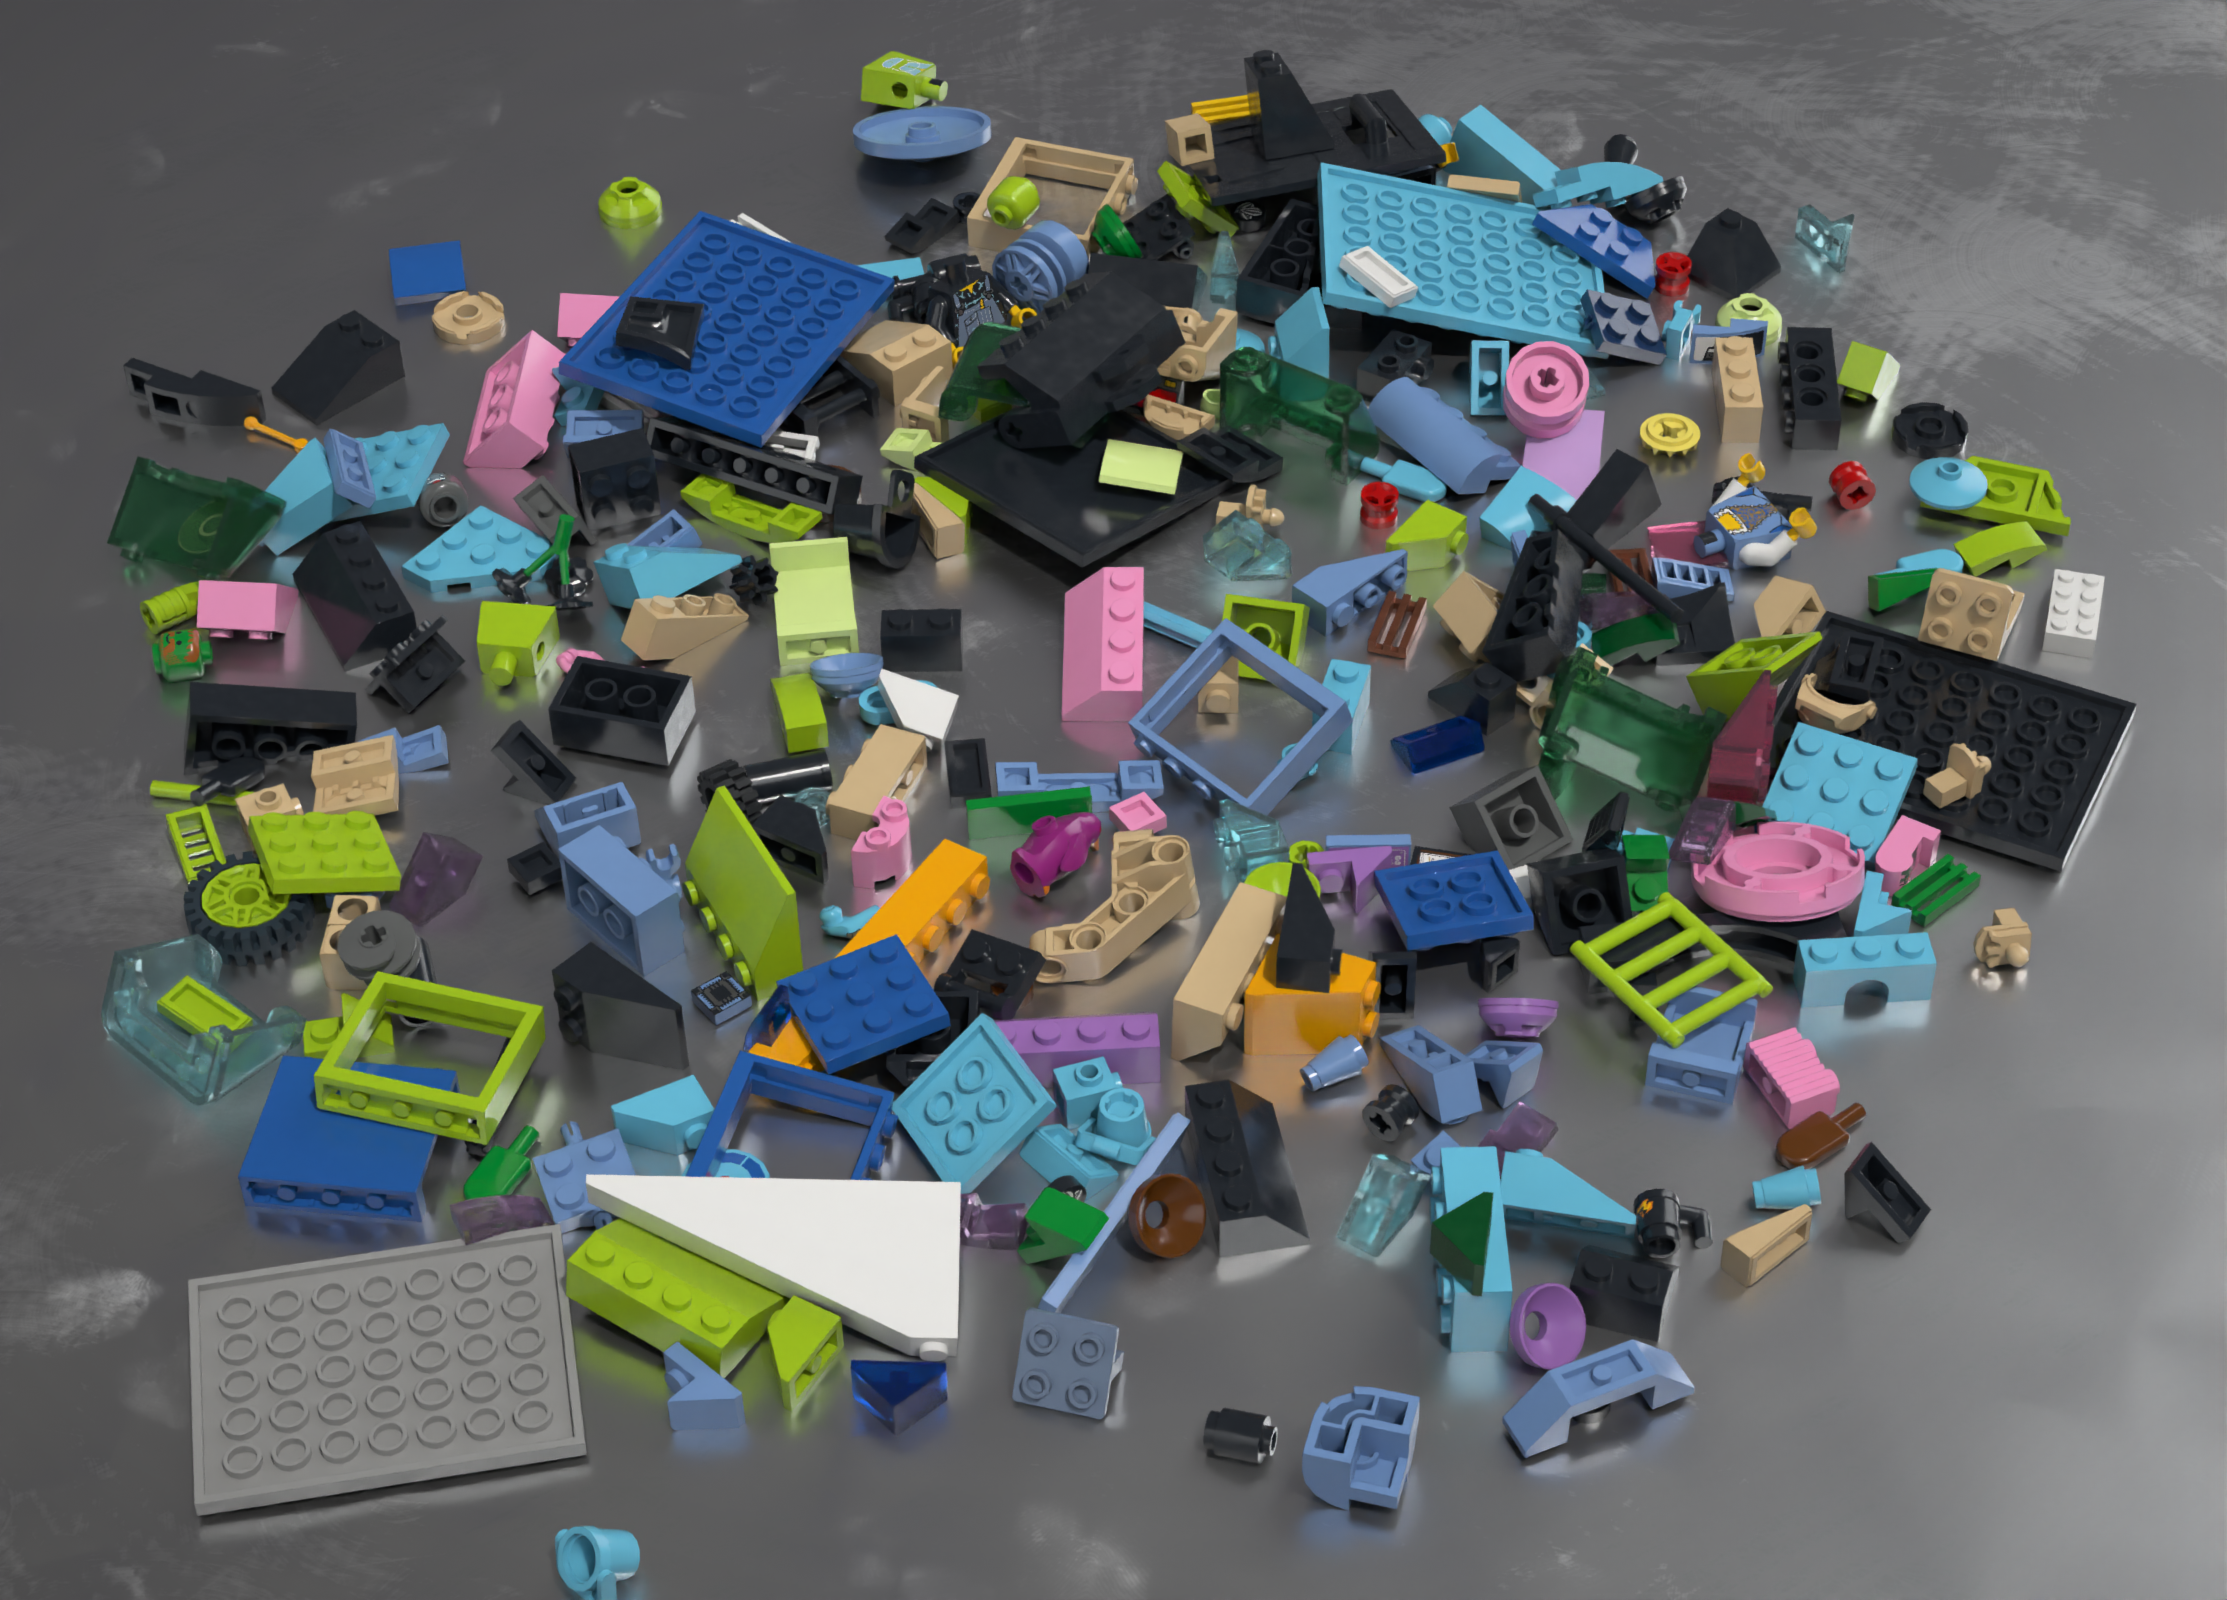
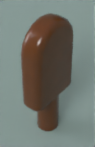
M1854 1103L1832 1118L1822 1111L1814 1113L1778 1138L1775 1149L1777 1159L1788 1169L1802 1165L1804 1169L1815 1167L1848 1145L1850 1135L1846 1130L1866 1117L1864 1107L1859 1103Z

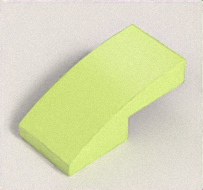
M896 428L881 447L880 452L883 457L890 461L920 472L914 468L915 456L942 444V442H932L930 432L926 429Z

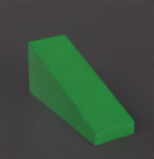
M1938 568L1868 576L1869 607L1881 611L1929 588L1932 575Z

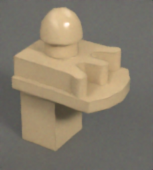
M1251 484L1246 504L1219 502L1216 514V531L1243 533L1245 538H1261L1264 524L1270 525V527L1279 526L1284 521V514L1276 508L1266 509V489H1257V485Z
M1964 743L1951 745L1946 769L1925 780L1923 794L1939 808L1964 796L1968 799L1973 798L1975 794L1981 792L1983 777L1991 769L1990 759L1985 756H1977L1976 751L1971 752Z
M2015 908L1994 910L1992 926L1982 927L1975 936L1973 943L1974 953L1981 962H1986L1989 968L2005 964H2011L2014 967L2024 966L2029 962L2032 933L2028 927L2029 925L2021 920Z

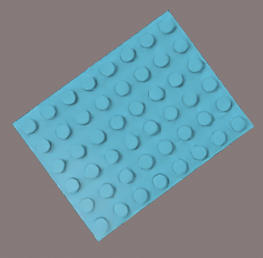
M1320 163L1317 183L1323 304L1331 305L1338 309L1347 308L1367 312L1374 316L1382 315L1403 319L1410 323L1418 322L1434 325L1446 330L1454 329L1470 332L1482 337L1490 336L1506 339L1518 344L1554 341L1569 346L1576 353L1585 357L1608 358L1609 354L1596 350L1590 330H1586L1583 327L1586 316L1580 301L1587 289L1605 293L1602 270L1532 225L1539 211L1551 210V208H1536L1535 205ZM1365 246L1370 247L1418 287L1415 298L1389 308L1339 267L1342 256Z

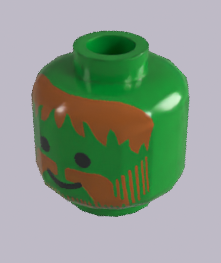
M196 629L164 632L160 635L158 643L152 644L156 674H163V677L169 683L202 679L206 673V665L213 664L210 640L202 641V637Z

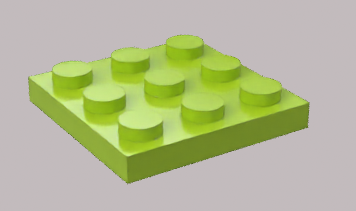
M350 811L347 814L308 812L305 815H283L270 812L263 816H249L248 833L272 894L400 891L401 874L374 813Z

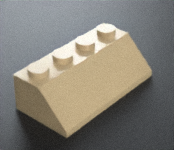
M1242 882L1238 884L1173 999L1171 1059L1180 1061L1222 1045L1230 1029L1235 1031L1238 1028L1244 1011L1245 991L1276 935L1281 934L1287 900L1286 896Z

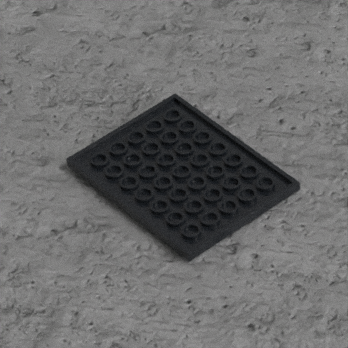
M1826 611L1814 631H1820L1823 639L1788 677L1744 755L1741 770L1774 780L1797 723H1803L1799 718L1798 710L1795 709L1801 682L1806 674L1814 673L1818 660L1826 657L1838 647L1844 630L1883 637L1884 643L1870 699L1875 702L1877 712L1873 719H1868L1856 730L1840 733V735L1918 758L1916 771L1896 819L1899 820L1903 815L1939 829L1941 834L2062 872L2134 718L2137 704L1993 660L1918 641V638ZM1816 690L1827 699L1841 704L1859 705L1866 703L1865 701L1848 698L1832 692ZM1964 743L1971 752L1976 751L1977 756L1988 757L1991 761V769L1983 777L1981 792L1975 794L1973 798L1968 799L1964 796L1939 808L1923 794L1925 780L1946 769L1951 745Z

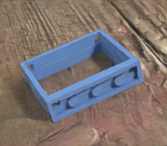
M1225 618L1128 724L1136 738L1133 742L1134 745L1147 757H1152L1153 754L1163 760V766L1174 777L1181 779L1182 776H1185L1193 782L1192 787L1208 801L1215 798L1222 803L1223 810L1233 820L1241 822L1244 819L1256 828L1348 728L1353 719L1346 701ZM1231 656L1240 660L1321 717L1247 799L1159 736Z

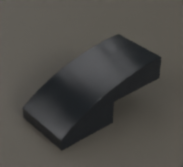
M931 198L915 216L906 212L884 237L887 242L914 254L928 248L944 237L961 221L958 210Z

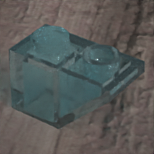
M1234 510L1203 535L1204 561L1231 581L1284 580L1293 575L1292 554L1288 545L1283 540L1275 539L1265 532L1256 520L1248 519L1237 510Z
M1228 799L1219 801V818L1213 820L1214 834L1217 843H1224L1225 845L1223 850L1225 866L1228 872L1234 871L1238 884L1240 882L1244 883L1247 876L1260 866L1276 862L1289 863V847L1279 820Z

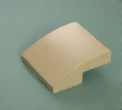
M393 735L314 751L311 778L316 788L313 812L347 814L350 811H363L368 814L374 813L375 816L398 811L399 772L396 741Z

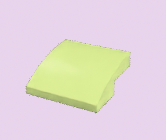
M1109 439L1103 457L1099 482L1175 495L1183 451Z

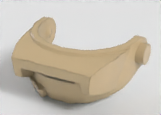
M1811 673L1804 676L1795 705L1799 718L1804 724L1840 734L1856 730L1868 719H1873L1877 712L1875 702L1869 700L1864 704L1847 705L1832 701L1819 694L1813 688L1817 681L1816 674Z

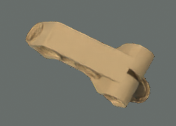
M1153 829L1114 832V837H1112L1114 850H1111L1112 896L1081 923L1047 927L1044 930L1035 932L1030 937L1029 949L1040 952L1046 959L1035 980L1041 983L1052 984L1102 978L1169 920H1182L1194 915L1199 909L1200 901L1188 842L1178 835L1154 837Z

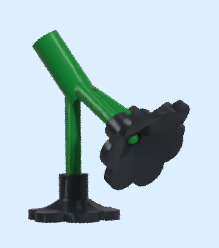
M566 514L559 516L553 545L526 569L521 568L514 575L505 568H496L492 572L499 590L509 597L513 603H531V599L526 593L524 586L532 580L531 575L552 556L557 554L559 558L553 562L552 568L545 572L544 579L546 584L551 586L552 593L559 597V600L546 606H555L556 611L593 607V602L575 598V596L582 595L586 590V585L593 582L594 574L587 567L585 559L581 557L569 558L568 549L575 521L574 517Z

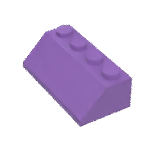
M1156 1012L994 1020L1044 1088H1053V1069L1104 1056L1111 1073L1118 1072L1122 1084L1161 1082L1158 1015Z

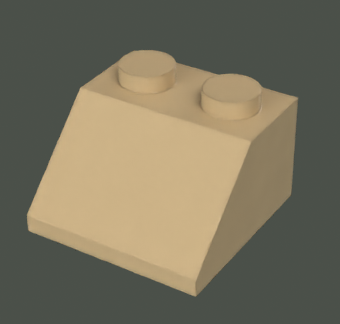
M1463 571L1435 602L1433 607L1443 618L1439 622L1443 629L1461 641L1458 647L1464 655L1474 662L1481 659L1490 663L1482 651L1504 593Z

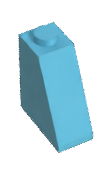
M316 438L304 446L249 507L252 523L249 531L252 537L261 547L267 545L276 556L353 507L351 500L335 493L325 447Z

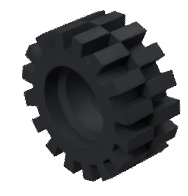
M732 759L726 760L700 772L699 776H697V781L699 782L697 785L698 791L702 794L700 799L702 804L706 805L707 810L716 788L725 785L751 826L762 815L760 812L762 805L756 798L758 793L751 786L753 782L750 777L746 778L744 768L742 766L739 767L737 761H732Z

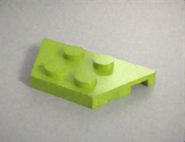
M1971 456L1965 461L1980 469L1987 479V492L1979 503L1960 510L1940 509L1927 505L1922 501L1920 503V507L2003 524L2027 521L2033 530L2067 537L2071 526L2070 517H2065L2061 510L2062 499L2058 491L2053 488L2054 482L2048 470L1977 456Z

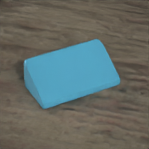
M1061 1123L1036 1127L1026 1137L1020 1150V1157L1048 1182L1052 1183L1062 1176H1074L1085 1187L1087 1192L1085 1201H1087L1117 1180L1119 1176L1117 1171L1096 1153L1077 1147L1075 1145L1076 1136Z

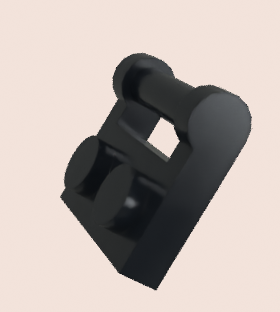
M971 929L948 971L942 973L936 979L934 991L978 989L964 984L967 977L1004 989V993L998 995L978 989L980 1008L991 1011L993 1017L997 1019L1010 1020L1018 1011L1046 959L1038 951Z

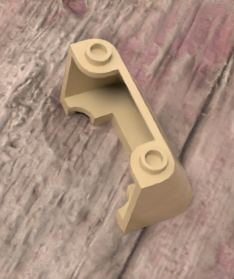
M1220 308L1212 322L1202 320L1199 323L1196 335L1182 332L1186 343L1178 347L1157 368L1159 375L1192 382L1216 380L1225 377L1235 361L1238 312Z

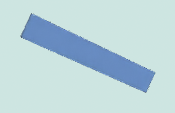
M1178 1112L1171 1117L1105 1209L1104 1213L1109 1218L1107 1223L1086 1251L1077 1252L1071 1256L1041 1298L1037 1309L1056 1313L1062 1312L1128 1219L1129 1205L1136 1189L1146 1179L1161 1173L1180 1146L1191 1120Z

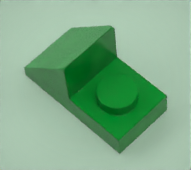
M1622 835V855H1624L1632 917L1658 904L1657 901L1660 895L1668 892L1667 870L1670 856L1665 835Z
M1046 1187L1025 1214V1218L1030 1224L1026 1230L1028 1236L1017 1252L1027 1264L1086 1251L1109 1218L1103 1211L1058 1190Z

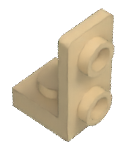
M937 365L928 376H925L916 390L903 400L899 411L903 428L929 430L932 442L942 443L949 440L948 410L937 407L946 396L944 367Z

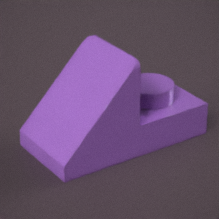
M1391 846L1307 853V869L1318 879L1321 894L1351 891L1355 913H1359L1379 894L1375 887L1374 871L1392 868Z

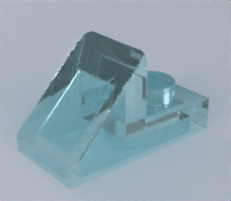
M1811 204L1798 208L1795 238L1840 274L1846 269L1855 215L1850 214L1832 222Z

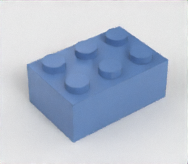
M598 825L558 849L567 909L642 976L645 977L685 952L683 940L685 927L680 917L679 902L681 901V896L678 889L671 881H664L657 875L644 858H638L629 851L620 837L612 836L603 827Z

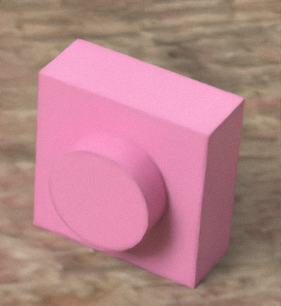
M1145 792L1109 807V820L1120 832L1153 829V832L1156 833L1167 828L1166 814Z

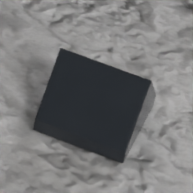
M1500 936L1481 938L1479 968L1483 990L1487 993L1518 972L1520 941L1518 939Z

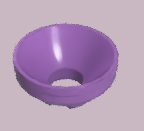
M1478 999L1479 1016L1495 1032L1497 1037L1539 1038V1034L1556 1020L1559 1002L1545 999Z
M1542 1283L1529 1287L1518 1297L1511 1312L1510 1336L1516 1352L1524 1362L1532 1367L1552 1370L1571 1363L1576 1359L1585 1340L1586 1318L1578 1297L1569 1288L1557 1283ZM1532 1312L1538 1317L1540 1325L1539 1332L1534 1339H1530L1525 1331L1526 1318Z

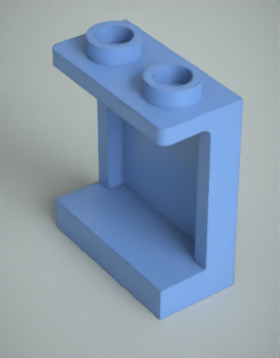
M1695 986L1669 1001L1664 1017L1672 1023L1724 992ZM1750 998L1684 1036L1685 1040L1678 1048H1673L1658 1035L1656 1043H1652L1648 1055L1645 1085L1733 1105L1743 1070L1746 1043L1751 1042L1754 1031L1758 1001Z

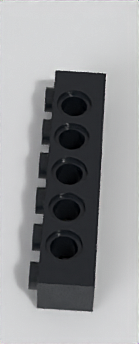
M677 417L650 418L646 437L656 459L828 514L835 513V504H857L863 479L862 475L770 446L763 445L758 447Z

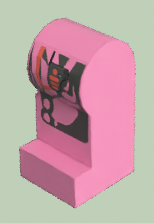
M1903 815L1900 817L1875 856L1876 869L1874 872L1884 874L1881 891L1889 892V896H1893L1896 891L1909 883L1910 875L1918 863L1927 867L1931 866L1937 856L1941 830Z

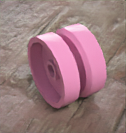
M1554 341L1535 342L1522 348L1511 359L1505 377L1503 409L1510 423L1523 434L1538 439L1555 438L1569 432L1581 419L1589 390V372L1582 357L1569 346Z

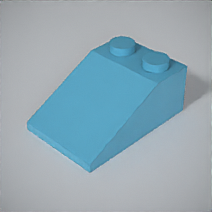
M622 543L608 548L605 551L606 556L593 563L609 604L632 609L635 599L653 598L656 595L667 598L676 597L743 561L738 554L706 548L627 546L626 543Z

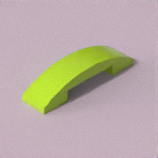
M703 473L680 491L682 499L712 522L735 534L761 542L781 543L798 540L823 519L822 512L791 502L781 510L738 495L735 492L734 483Z

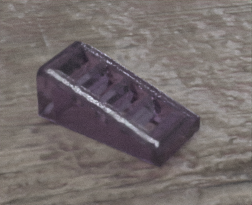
M1634 591L1584 593L1580 599V622L1585 623L1590 630H1598L1655 610V608Z
M1697 797L1691 804L1669 850L1670 859L1706 865L1711 864L1736 831L1735 803L1731 800Z

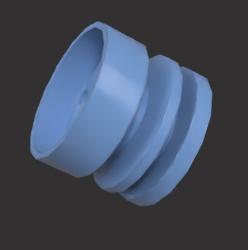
M1041 220L1023 233L1018 240L1008 245L1006 249L996 255L992 264L993 277L1019 302L1017 306L1021 310L1031 308L1039 314L1047 301L1059 297L1065 291L1064 287L1068 283L1080 279L1084 274H1088L1089 259L1082 243L1066 226L1053 220Z

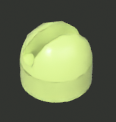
M1207 389L1203 392L1200 409L1202 412L1215 415V419L1221 420L1229 412L1232 398L1225 391Z

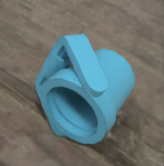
M1116 1088L1106 1092L1100 1100L1097 1118L1091 1117L1078 1128L1075 1145L1099 1154L1111 1161L1138 1165L1156 1140V1137L1152 1136L1151 1126L1147 1120L1143 1098L1138 1092L1128 1088Z
M576 1526L569 1530L562 1529L555 1537L557 1571L566 1585L573 1589L583 1600H617L616 1582L629 1579L638 1569L640 1549L633 1534L627 1530Z

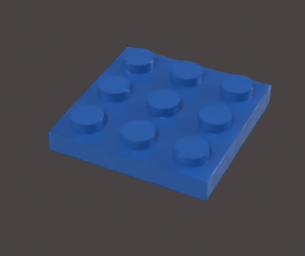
M1498 850L1374 871L1375 887L1407 951L1415 949L1429 950L1439 945L1456 942L1471 943L1480 938L1498 935L1513 936L1518 932L1534 930L1533 913Z
M897 934L776 981L780 997L828 1075L951 1026L948 1011Z

